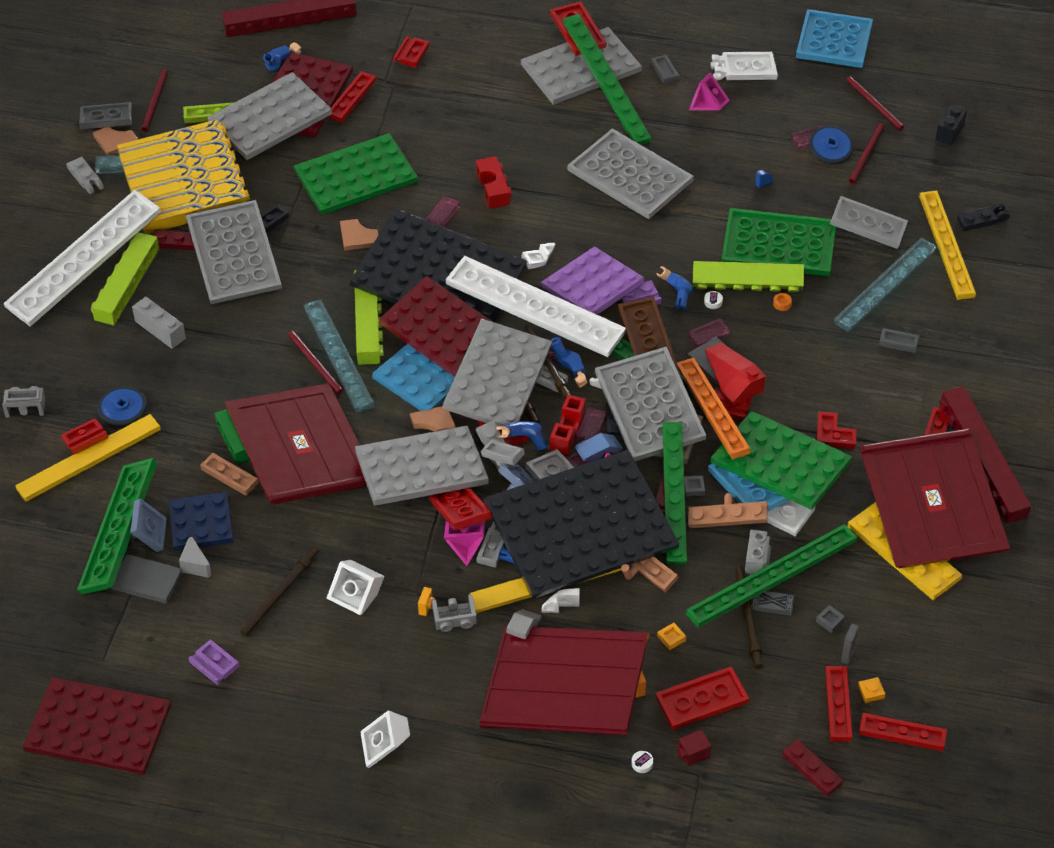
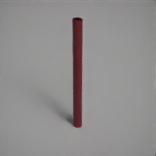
M166 69L161 71L141 127L143 132L148 131L168 75V70Z
M849 76L846 79L857 92L898 130L904 129L905 126L853 77Z
M879 123L848 180L850 184L856 182L885 127L884 124Z
M294 331L289 332L288 336L335 392L341 394L344 389L299 336Z

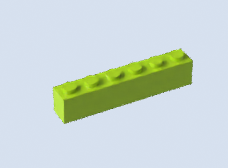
M138 232L130 240L129 247L123 252L120 262L115 265L112 275L108 277L106 285L100 290L97 300L92 303L91 312L95 321L110 325L116 324L159 251L156 236Z
M693 262L692 287L700 290H705L707 287H715V290L733 288V290L742 291L744 288H751L752 291L770 289L772 292H779L781 289H788V292H799V290L803 289L804 264Z
M355 288L358 365L380 364V356H384L383 345L379 344V342H383V332L379 331V328H382V325L379 324L381 317H378V314H382L381 303H378V301H381V298Z

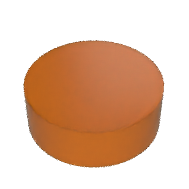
M779 293L775 295L773 305L777 310L786 311L791 308L792 298L786 293Z

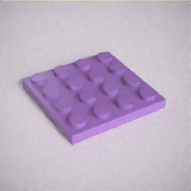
M594 246L543 280L541 286L552 295L598 315L642 285L644 277Z

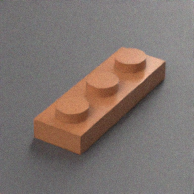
M214 453L200 465L202 471L245 496L258 484V478Z

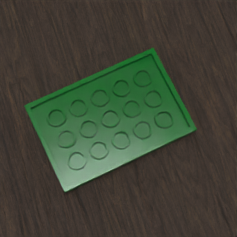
M390 133L294 165L295 173L321 215L418 182V176Z
M730 208L721 262L804 264V274L830 277L836 226L830 224L831 219Z
M753 411L737 427L750 447V454L731 459L722 444L711 457L712 464L810 510L816 506L852 462L851 455Z

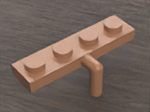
M730 493L725 494L724 505L689 507L688 526L690 528L768 523L767 501L736 504Z
M655 557L631 564V568L627 564L621 566V570L627 580L632 579L639 572L665 593L679 578L676 573Z

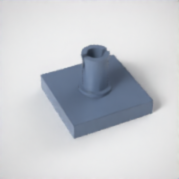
M505 464L498 470L511 482L507 490L536 481L518 464L514 466Z
M141 498L134 501L130 532L132 534L131 539L137 537L154 551L159 552L163 550L167 518Z

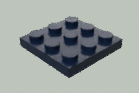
M227 492L168 500L174 551L184 550L190 537H193L198 547L234 543Z

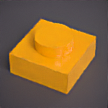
M424 587L418 601L419 615L427 616L429 609H432V600H435V598L432 597L431 588Z
M674 622L657 632V637L669 651L686 641V635Z
M878 677L858 682V688L865 703L885 699V692Z

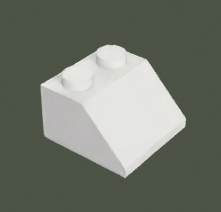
M352 560L340 561L327 599L362 615L378 595L384 576Z

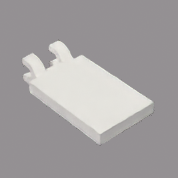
M723 52L722 56L712 55L713 62L710 65L711 69L715 70L713 76L716 81L724 77L727 80H777L778 74L772 52Z

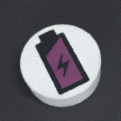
M711 291L706 293L704 297L706 307L717 309L722 306L723 297L719 292Z
M646 751L636 752L632 757L633 769L639 773L649 772L653 767L652 755Z

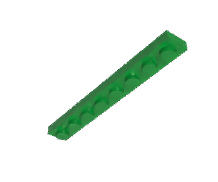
M663 422L665 518L679 542V548L666 552V565H686L682 422Z

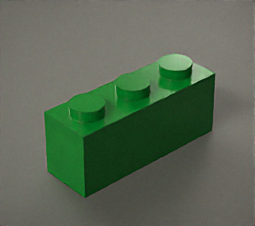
M227 409L216 412L217 427L236 465L250 461Z

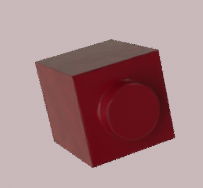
M701 729L679 739L677 754L681 760L685 761L687 766H691L711 757V744Z

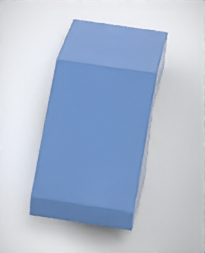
M600 433L575 447L581 458L587 462L601 459L605 452L619 453L623 449L614 435Z

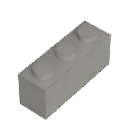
M144 297L132 306L135 322L171 349L186 339L183 323L149 298Z

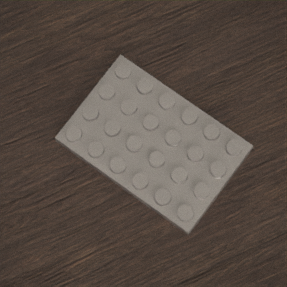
M609 27L599 30L607 42L606 48L600 49L617 80L642 71L640 63ZM567 42L521 59L522 67L553 105L600 87L583 56H575Z
M291 72L207 118L208 122L219 119L221 126L224 125L227 132L225 138H229L231 145L248 160L332 114V109Z
M613 128L567 165L569 172L647 219H650L692 183L694 177Z
M256 200L186 215L210 304L282 289Z
M481 319L445 398L442 409L485 423L494 420L497 427L519 422L549 353L552 341Z
M667 347L595 368L601 388L634 461L663 453V422H682L683 446L706 440L705 431Z
M468 426L355 446V452L374 506L488 484L489 478Z

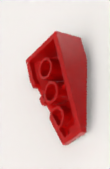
M721 342L705 349L710 366L715 372L716 381L719 382L721 394L732 406L764 392L766 376L754 363Z

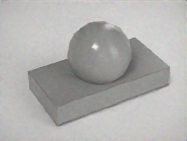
M491 440L481 450L482 456L495 460L499 468L505 464L514 466L525 454L522 448L496 440Z

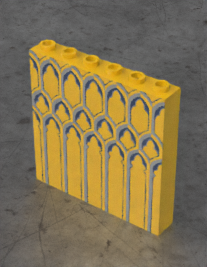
M219 119L117 145L131 193L136 190L160 207L161 210L154 219L143 227L144 234L154 233V229L166 230L188 224L186 215L244 203L250 200L248 191L243 189L245 187L244 179L239 177V174H241L239 165L234 163L236 161L234 151L229 149L231 148L230 140L225 138V135H227L225 126H221Z

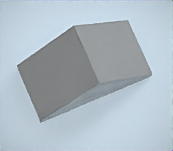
M193 537L188 538L179 559L182 572L207 578L211 577L209 562Z

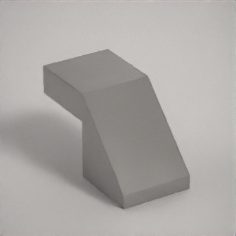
M524 609L517 611L511 618L506 628V633L526 639L531 628L538 626L542 615Z

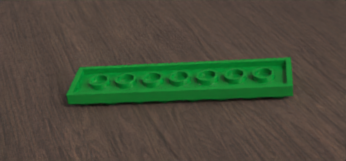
M153 458L123 466L77 589L82 595L113 588L132 536L130 532L134 501L140 498L144 501L157 466V462Z

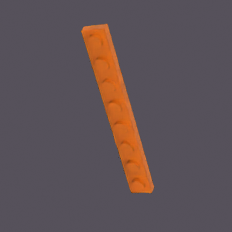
M695 358L677 362L679 372L684 377L685 383L731 459L750 454V447Z

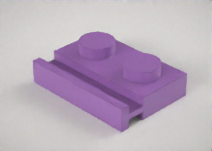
M651 280L644 282L621 298L620 301L626 303L654 296L658 305L661 304V297H659L658 291Z
M211 639L199 648L195 655L189 657V662L216 685H219L222 679L225 680L239 668V662Z

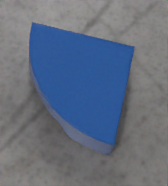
M763 170L756 172L755 185L758 188L773 181V177L768 172Z

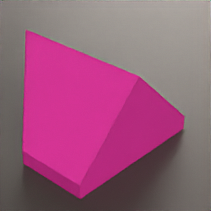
M709 73L699 83L689 110L718 111L730 101L712 73Z
M446 522L444 539L466 566H468L484 538L485 522L467 526L463 530H454Z

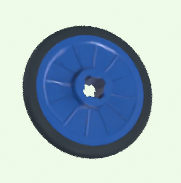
M827 125L819 127L813 131L809 138V148L812 154L825 163L838 164L844 162L852 155L854 150L851 136L844 129L837 126Z
M117 387L109 390L100 398L97 411L101 419L111 425H128L136 422L144 415L147 409V400L144 394L135 388Z

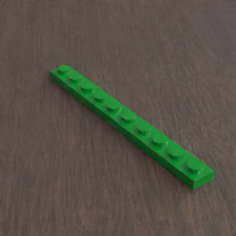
M576 14L563 18V24L630 139L640 145L651 142L650 134L580 15Z
M844 524L686 609V615L697 628H700L852 545L857 541V536Z

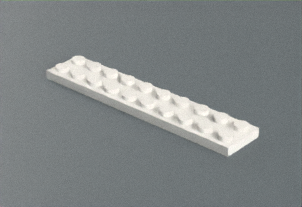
M134 190L4 302L5 308L27 325H33L161 212L160 207Z
M466 256L461 259L446 278V284L606 357L611 354L626 332V328Z

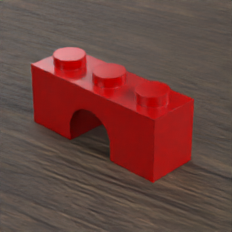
M496 156L476 160V173L480 184H485V198L489 209L510 205L512 191L511 187H507V176L503 175L502 163L498 162Z
M567 395L562 407L560 424H555L550 436V452L558 449L562 455L569 456L586 414V399Z

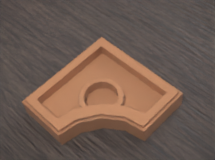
M105 127L93 132L94 138L108 157L119 153L117 145L139 140L132 130L116 131L110 127Z
M358 219L340 221L344 251L371 248L378 237L377 229L363 227Z
M443 406L432 408L428 411L423 410L410 413L414 429H429L435 432L455 428V424L450 412L442 409Z

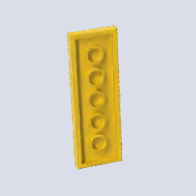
M875 502L850 520L847 527L895 567ZM947 561L900 569L896 568L932 600H935L962 579V574Z

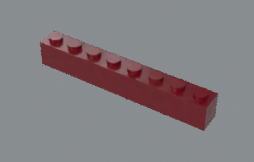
M291 0L222 12L226 37L357 16L355 0Z
M960 386L943 391L939 405L941 410L946 412L950 426H953L955 431L971 429L972 436L994 501L998 507L999 515L1004 518L1006 523L1027 518L1032 506L965 387Z

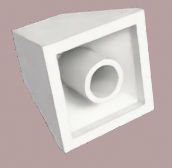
M388 710L361 731L366 767L370 768L410 736L407 717Z

